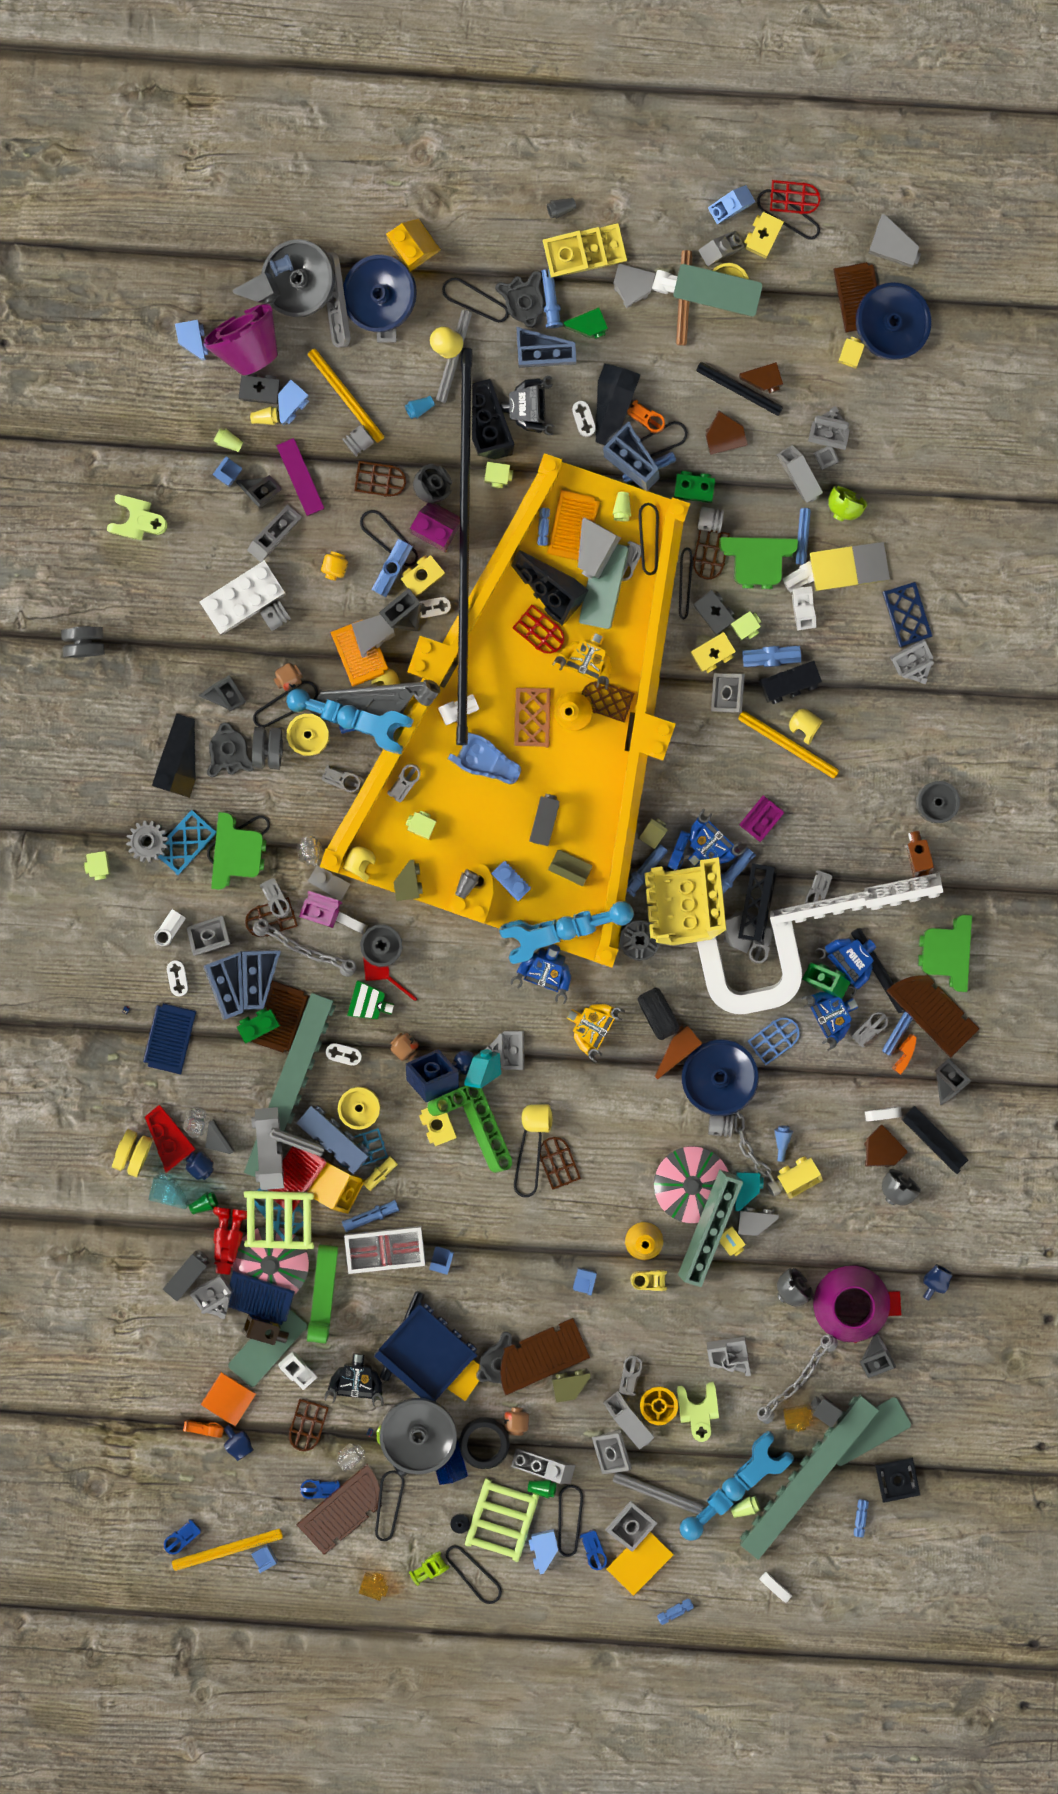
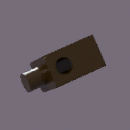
M250 1314L247 1316L242 1331L245 1337L270 1345H275L276 1341L286 1344L289 1332L280 1330L278 1324ZM270 1329L271 1333L266 1335L265 1332Z

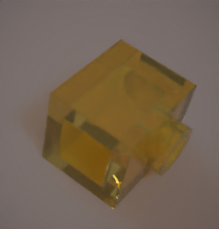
M806 1405L783 1409L787 1430L803 1431L806 1430L807 1426H810L809 1421H812V1414Z
M365 1572L358 1593L380 1601L382 1596L386 1597L389 1586L386 1585L387 1580L384 1579L383 1575L375 1572L372 1575Z

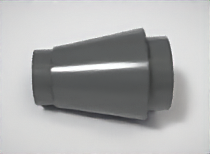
M574 198L551 200L547 204V211L551 219H557L576 209Z
M466 869L461 874L455 894L465 899L479 882L478 878L480 876Z

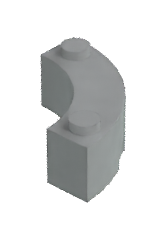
M278 1107L255 1109V1117H251L252 1129L256 1128L259 1171H255L256 1183L260 1182L261 1190L284 1188L282 1142L270 1138L272 1128L280 1130Z

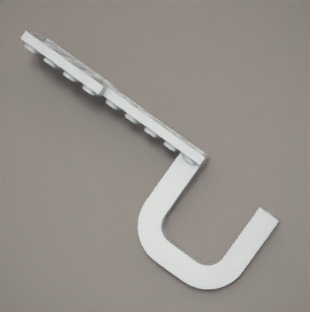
M940 872L864 888L863 892L770 911V920L783 973L779 982L772 986L744 992L733 990L726 981L717 936L711 940L697 942L710 997L720 1008L734 1014H748L786 1004L797 993L802 979V966L792 924L793 920H795V923L806 921L807 917L814 916V919L825 917V914L833 912V915L844 913V910L852 908V911L861 910L865 905L867 908H871V910L883 908L882 905L890 904V906L902 904L901 901L905 900L915 902L921 900V897L924 896L935 898L940 896V893H943Z

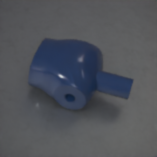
M936 1264L923 1279V1283L929 1287L923 1297L926 1300H930L935 1291L944 1294L950 1285L953 1276L952 1272Z
M230 1424L224 1428L229 1437L224 1447L237 1461L254 1451L250 1438L245 1431L236 1434Z

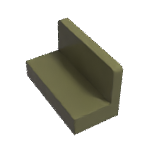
M557 850L548 870L583 886L592 869V865L561 850Z

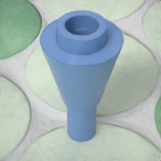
M781 1125L774 1129L778 1149L777 1161L785 1162L786 1150L793 1130H790L789 1126Z

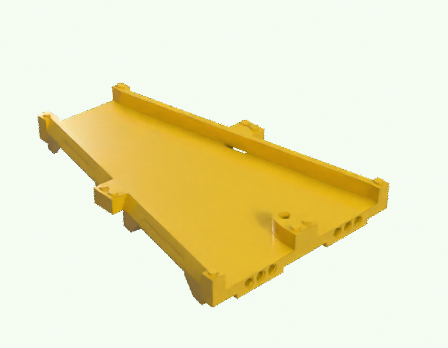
M544 453L538 474L472 590L468 603L467 696L473 694L479 706V710L467 714L468 732L489 740L508 759L517 763L521 767L519 778L515 783L507 784L498 779L471 774L447 759L450 754H454L457 757L463 745H456L457 721L445 725L438 709L449 702L458 701V665L445 688L440 686L458 655V614L443 643L419 636L407 673L422 678L421 682L426 679L437 683L441 691L430 706L422 705L415 696L409 701L403 714L414 720L410 728H397L393 735L394 741L403 746L402 753L396 754L383 749L347 815H345L329 846L325 849L320 867L365 882L358 875L342 867L353 847L367 848L375 855V864L370 863L366 867L365 874L370 877L365 883L395 893V879L410 860H415V863H419L420 875H417V880L422 883L423 894H420V898L414 900L496 928H500L503 924L515 920H522L530 925L555 919L558 921L563 916L573 918L574 914L583 911H590L592 916L610 911L613 904L618 901H625L647 758L649 756L661 761L664 760L676 725L675 723L655 717L654 712L683 523L690 503L648 492L564 463L562 459ZM561 490L595 497L594 501L600 502L595 523L621 537L619 545L630 546L628 542L632 541L641 546L639 509L644 503H652L658 510L657 571L653 575L644 573L640 557L633 576L621 583L610 629L581 624L579 618L582 604L564 625L559 624L544 610L545 605L539 598H535L533 595L535 592L531 586L525 584L511 566L517 552L521 550L573 577L585 588L587 587L588 577L581 574L583 570L578 568L577 560L547 554ZM618 492L629 493L631 508L629 521H616L612 515ZM648 505L643 508L641 514L645 569L648 572H653L655 569L656 512L653 507ZM540 508L550 509L547 546H539L537 544L539 519L541 517L539 516ZM630 566L627 567L623 578L629 577L631 573ZM531 605H534L562 630L564 642L557 652L547 654L535 649L531 643L512 628ZM533 607L528 612L534 618H538V620L542 616ZM527 615L522 619L529 627H533L536 623ZM545 617L540 622L548 629L552 630L554 627ZM520 623L515 627L524 636L529 632ZM537 626L533 630L539 636L544 638L548 634V632H546L540 626ZM556 628L553 633L562 640L561 632ZM593 633L604 637L600 648L606 650V654L610 657L611 673L608 685L632 692L634 696L625 722L592 712V718L584 728L576 731L567 730L561 727L555 719L554 708L557 700L562 695L570 692L582 694L584 687L591 682H595V680L565 666L562 670H559L561 665L555 663L553 666L552 663L564 648L575 641L580 642L584 640L590 642ZM533 634L528 636V639L536 646L542 642ZM549 637L546 640L555 649L561 644L553 637ZM544 644L540 648L543 651H552L547 645ZM594 684L587 687L589 692L596 690ZM599 684L598 689L605 685ZM608 687L611 693L616 691V689ZM516 688L551 689L548 748L540 746H514ZM605 688L600 690L602 697L609 694ZM520 692V702L523 705L531 698L527 692ZM598 692L591 695L594 701L600 699ZM619 692L612 695L615 701L622 699ZM622 692L623 697L630 695L628 693ZM539 693L535 698L544 705L547 700V693ZM610 696L604 699L606 705L613 703ZM631 697L625 699L627 705H629ZM534 700L525 706L532 715L541 708ZM602 700L595 703L598 710L605 707ZM623 701L617 703L619 710L626 707ZM615 705L608 707L611 714L617 712ZM569 708L568 714L571 715L573 711ZM522 709L519 712V722L523 725L530 716ZM606 709L600 711L601 713L609 715ZM544 710L535 716L542 726L546 723V712ZM626 710L621 712L623 718L625 716ZM619 713L613 716L621 719ZM630 713H634L630 750L624 751ZM532 719L524 728L533 735L540 727ZM523 730L519 731L518 742H526L530 737ZM541 730L534 738L539 743H545V732ZM415 764L420 768L421 776L403 801L398 802L394 797L388 795V790L392 791V786L406 765ZM409 767L404 771L405 778L413 767ZM417 770L414 772L409 781H413L417 778ZM545 794L557 796L556 800L560 801L549 847L529 842L540 797H545ZM423 811L431 815L430 819L436 821L429 840L407 831L409 826H406V822L410 815L413 816L415 812ZM557 850H561L592 865V869L583 886L548 870ZM503 861H507L509 867H512V870H515L517 875L523 878L525 884L531 886V889L519 901L491 874ZM468 869L481 875L484 878V884L479 887L475 886L468 896L463 899L457 896L455 892L457 891L462 872ZM613 922L595 926L596 931L589 935L580 937L576 935L571 940L561 939L560 942L555 943L562 951L612 968L618 953L622 925H617Z

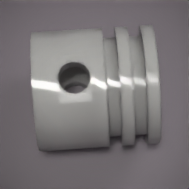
M361 425L351 431L349 436L346 435V439H342L355 457L358 456V453H362L361 450L365 451L374 443Z
M701 507L697 529L713 530V532L718 531L720 533L724 510L719 512L718 509L714 511L715 509Z
M279 600L277 604H273L274 606L270 605L260 612L271 631L282 626L283 622L287 623L288 619L289 621L291 620Z
M710 1115L708 1135H724V1137L728 1135V1137H731L734 1115Z

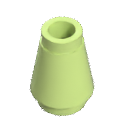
M220 428L214 438V442L218 446L239 452L243 441L226 428L225 430Z
M618 492L612 513L614 520L629 521L631 516L629 493Z
M749 1496L731 1507L734 1518L757 1514L761 1510L756 1496Z

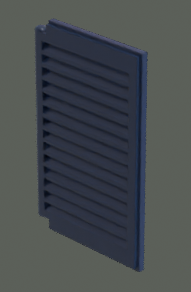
M164 1003L162 1007L160 1005L156 1006L143 1059L144 1063H148V1067L181 1075L197 1011Z
M233 1270L229 1284L232 1289L229 1308L282 1325L283 1321H287L295 1291Z

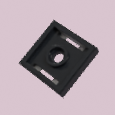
M913 1457L875 1464L883 1503L920 1496ZM909 1471L912 1472L913 1482L910 1480ZM883 1476L885 1478L886 1488H884L883 1486ZM896 1476L901 1477L900 1483L894 1482Z

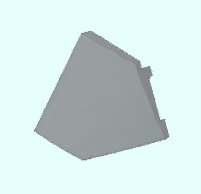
M618 264L613 283L615 285L614 290L618 292L626 308L641 299H647L648 294L651 293L656 273Z
M836 406L831 408L829 412L815 417V421L811 425L808 442L846 450L850 431L848 429L849 423L845 422L840 416Z
M924 639L890 656L899 675L926 685L927 676L934 661Z
M736 910L734 915L725 919L724 942L729 943V946L747 953L752 941L738 939L743 912ZM747 913L751 919L756 916L752 913ZM752 923L745 927L743 935L754 936L755 928Z
M504 1031L500 1033L486 1049L500 1053L501 1068L504 1070H524V1031Z
M220 1274L192 1290L190 1296L200 1310H202V1314L209 1313L225 1319L232 1289L224 1276Z

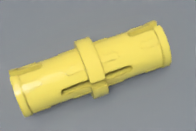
M389 1156L378 1168L376 1167L374 1172L362 1182L369 1191H372L382 1179L385 1180L387 1178L386 1175L398 1165L397 1162Z

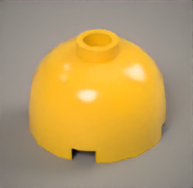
M662 1386L652 1387L641 1397L640 1411L649 1423L665 1425L676 1416L678 1401L674 1393L668 1388Z

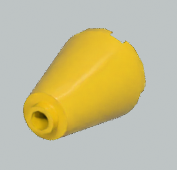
M570 692L562 695L557 700L554 715L561 727L576 731L584 728L590 722L593 708L587 697L577 692ZM569 708L573 711L571 715L568 714Z
M640 1222L628 1230L625 1237V1245L630 1255L634 1258L650 1260L656 1257L662 1250L663 1236L659 1228L654 1224ZM647 1241L649 1245L643 1247L642 1242Z

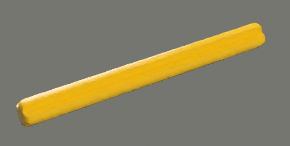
M315 348L309 351V358L375 442L379 443L385 438L382 432Z
M742 711L738 719L831 778L837 776L839 772L837 768L747 712Z
M281 1529L272 1530L173 1560L172 1566L174 1571L280 1540L283 1538Z

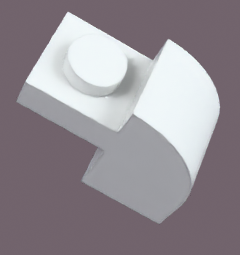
M812 587L792 589V603L797 631L816 628Z
M294 1351L278 1364L291 1381L294 1380L302 1390L318 1378Z

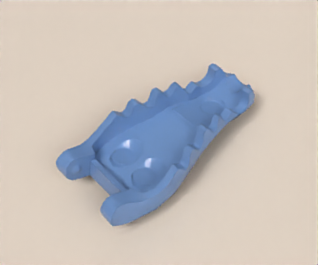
M468 732V745H463L457 757L454 754H450L447 758L471 774L498 779L507 784L515 783L521 773V767L508 759L489 740Z

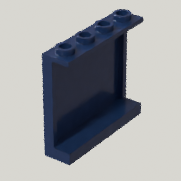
M419 1303L374 1353V1357L420 1398L437 1402L436 1400L478 1356L475 1352L477 1348L470 1342L466 1344L461 1339L463 1336L456 1329L453 1331L447 1327L449 1323L441 1316L437 1318L433 1314L434 1310L428 1304L422 1305Z

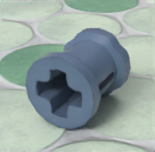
M288 254L276 261H269L275 277L287 270L293 271Z

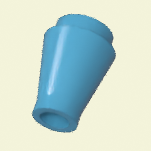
M428 396L409 401L405 405V409L411 419H417L434 407L435 404L432 397Z

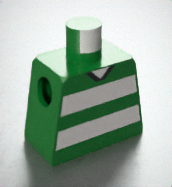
M357 980L347 1016L379 1019L380 1012L392 1014L394 1003L384 1001L385 992Z

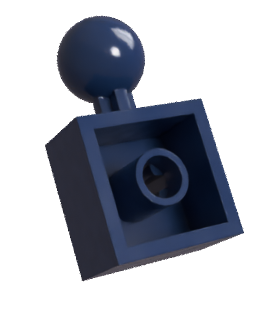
M439 1049L406 1063V1080L427 1103L459 1088L458 1073L467 1075L475 1054L467 1050L460 1051L455 1055L453 1063H450Z

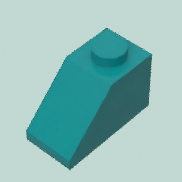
M485 1049L474 1056L464 1082L465 1086L482 1088L502 1074L500 1053Z
M736 1172V1175L743 1181V1184L735 1202V1211H740L760 1193V1188L763 1189L764 1177H760L759 1172Z

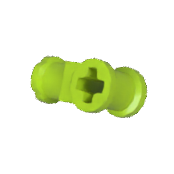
M440 1551L429 1556L418 1569L409 1571L412 1580L417 1586L428 1577L432 1579L450 1568L440 1556Z

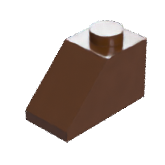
M777 362L739 374L740 380L763 392L769 391V394L780 391L779 387L783 386Z

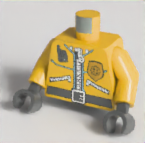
M593 633L590 642L584 640L573 642L564 648L552 663L553 666L555 663H559L561 665L559 670H562L565 666L597 681L596 687L603 683L605 684V690L608 688L611 663L606 650L600 648L604 639L601 635Z
M592 1004L589 1008L585 1007L582 1014L571 1009L566 1019L576 1024L573 1032H575L574 1039L578 1047L592 1061L597 1062L594 1059L596 1054L602 1056L598 1048L614 1019L622 1020V1018L618 1017V1013L620 1011L625 1012V1010L607 1004Z

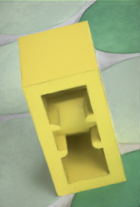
M765 212L761 216L757 215L753 226H755L753 234L749 232L744 242L747 244L746 250L766 259L784 221ZM764 230L766 231V236H764L763 239L759 238V233H762V231Z
M723 632L690 653L701 672L706 670L709 673L717 668L716 664L720 661L726 663L733 659L732 654L736 651ZM711 649L714 651L718 650L717 659L715 657L710 658Z

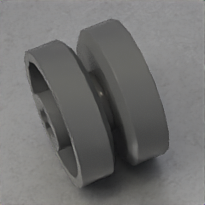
M80 626L61 630L62 641L74 642V644L62 647L63 658L105 655L104 644L99 642L92 643L94 640L103 638V627Z
M254 727L252 747L253 769H263L266 757H268V767L280 770L281 758L283 757L282 728H271L269 739H267L265 727Z
M934 781L926 784L919 790L916 797V808L924 820L931 823H944L951 820L957 814L960 808V797L957 790L951 784L944 781ZM938 798L941 799L940 806L935 804V800Z
M384 924L369 928L363 934L360 942L361 953L370 964L378 967H385L395 963L403 949L399 933L392 927ZM380 942L385 943L383 950L378 948Z

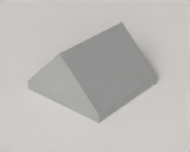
M714 673L711 712L742 713L745 674Z
M223 916L186 927L193 956L232 944Z
M620 1429L592 1437L602 1474L631 1470V1464Z
M630 1501L605 1530L633 1552L656 1526L657 1522L637 1503Z

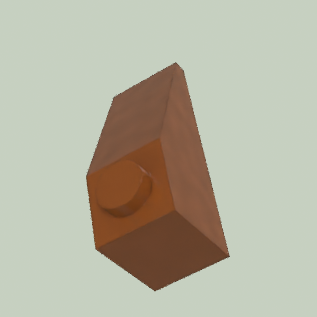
M683 1025L679 1026V1031L672 1037L656 1071L655 1077L657 1080L702 1044L688 1025L685 1027Z

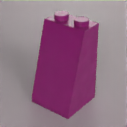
M427 503L419 511L410 527L411 534L446 552L460 527V517L436 503Z

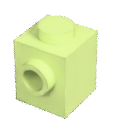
M487 462L485 483H491L492 487L503 488V485H508V481L512 482L513 470H510V465Z
M749 611L730 626L741 641L747 636L751 639L759 633L758 629L761 627L759 625L761 620L756 613L752 614Z
M423 811L415 812L413 816H409L406 822V826H409L407 831L429 840L436 821L430 819L431 815Z
M107 851L86 854L87 862H84L86 874L89 873V876L95 877V880L106 879V875L110 874Z

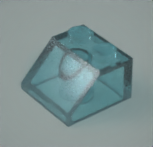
M166 1173L156 1175L153 1179L148 1200L187 1209L189 1201L177 1181L171 1179L172 1175Z

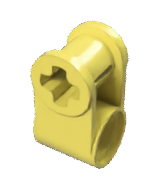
M636 1271L631 1275L630 1282L637 1290L666 1291L665 1275L667 1271ZM637 1276L644 1277L642 1285L638 1286L634 1283Z

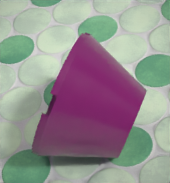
M261 304L244 311L245 315L238 318L233 316L220 324L204 339L205 343L203 344L205 348L241 375L252 374L270 364L278 356L273 311L269 304Z
M850 1265L836 1268L823 1277L815 1290L813 1307L819 1325L827 1334L843 1342H860L874 1336L884 1326L889 1315L890 1298L885 1284L874 1272L864 1267ZM850 1288H858L865 1291L869 1295L871 1302L867 1316L855 1323L844 1322L835 1314V1301L840 1293Z

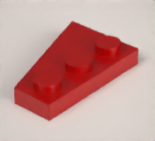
M158 1105L145 1116L165 1173H167L196 1148L161 1105Z

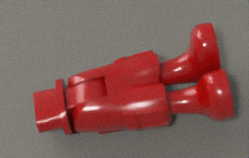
M214 1207L213 1213L219 1218V1228L214 1230L213 1238L215 1243V1273L230 1275L231 1267H234L233 1263L236 1260L238 1247L241 1245L243 1233L239 1231L240 1225L244 1219H247V1211L233 1209L231 1230H228L231 1209Z

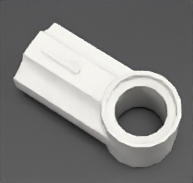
M657 270L652 290L663 294H668V292L674 293L678 276Z
M811 561L801 565L798 570L782 579L790 593L792 589L800 588L814 581Z
M473 694L467 696V714H471L479 710ZM458 701L449 702L438 708L445 725L457 721Z
M172 909L159 930L155 932V942L162 947L168 946L186 918ZM162 932L168 934V941L165 943H160L158 940V936Z

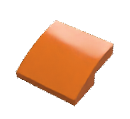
M912 1034L898 1048L904 1054L892 1067L900 1075L907 1067L915 1049L916 1037Z
M221 1372L201 1405L236 1426L256 1393Z

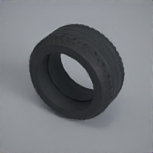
M653 988L638 997L639 1005L657 1039L664 1040L679 1031L677 1020L659 988Z
M480 1417L470 1421L463 1428L459 1440L462 1457L468 1464L478 1469H491L498 1466L506 1458L510 1446L509 1435L504 1426L499 1421L488 1417ZM481 1427L495 1430L501 1440L500 1450L494 1457L489 1459L475 1457L468 1447L469 1436L474 1430Z

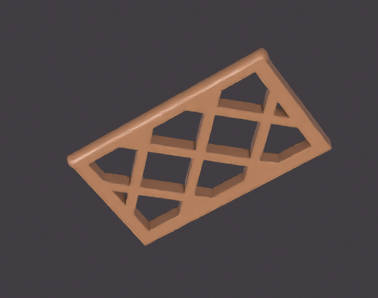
M516 688L514 746L549 747L550 688ZM520 692H527L531 698L522 705L520 702ZM539 693H547V700L544 705L535 698ZM532 700L541 707L533 715L525 708ZM522 709L530 716L523 725L519 722V712ZM542 710L546 712V723L543 726L535 718ZM532 719L540 727L533 735L524 728ZM523 730L530 738L526 742H518L519 731ZM541 730L545 732V743H539L534 738Z

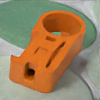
M635 400L632 403V407L627 411L629 417L652 433H660L665 427L663 416L653 410L650 411L641 405L638 400ZM660 417L663 421L662 426L651 418ZM648 422L653 424L658 429L650 428Z
M186 1420L183 1431L221 1438L224 1427L216 1422L207 1424Z

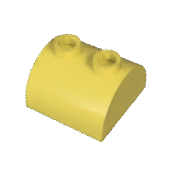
M804 1156L796 1161L797 1166L791 1169L789 1166H786L779 1170L780 1175L777 1177L789 1199L823 1181L819 1170L811 1158L807 1159Z

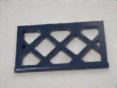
M916 582L882 592L900 648L932 637ZM913 587L915 593L914 600L903 595L907 588ZM895 593L899 596L895 605L890 604L888 594ZM901 598L912 602L907 612L897 608ZM914 604L919 606L921 612L920 619L909 614ZM895 610L905 615L900 625L895 621L893 615ZM907 617L918 622L913 631L903 627ZM920 623L925 625L926 635L920 636L916 634ZM901 629L911 634L909 640L902 642L899 634Z

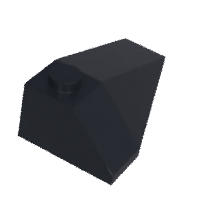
M604 363L597 386L596 443L605 446L620 431L641 374Z
M491 379L472 383V441L478 456L495 460L513 455L515 444Z
M521 550L517 552L511 564L523 582L531 586L535 592L533 594L535 598H539L545 605L544 610L561 625H564L578 609L588 592V589L573 577Z
M176 713L152 786L190 798L196 781L195 719Z

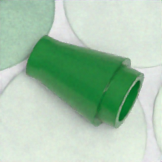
M206 1192L188 1206L190 1212L194 1215L213 1210L219 1204L213 1192Z
M551 1480L529 1481L528 1492L547 1499L550 1497L554 1498L557 1484Z

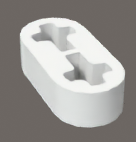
M578 401L573 405L572 413L580 435L590 437L595 432V423L588 404L584 401ZM578 405H581L582 408L586 407L584 418H581V414L575 411L578 409ZM584 420H586L588 426H592L590 433L581 430L584 427Z
M439 597L420 601L421 605L424 604L425 607H432V610H427L425 615H422L420 612V618L447 614L451 609L449 600ZM439 601L448 604V607H445V611H441L440 608L434 609L433 606L439 605Z
M338 913L337 922L362 934L365 933L368 925L344 913Z
M174 960L167 966L170 989L175 996H183L188 991L185 967L182 962ZM174 963L181 967V970L178 971L179 977L177 978L175 972L170 970ZM177 979L180 980L181 985L185 986V989H182V993L174 990V987L177 986Z
M333 1043L326 1049V1056L332 1061L354 1066L362 1059L361 1052L356 1048ZM337 1047V1051L343 1052V1055L331 1057L332 1053L329 1050ZM354 1051L356 1056H358V1060L350 1062V1058L345 1057V1053L352 1054Z
M901 1107L865 1111L866 1121L902 1117Z
M765 1572L759 1578L785 1603L792 1597V1594L769 1573Z

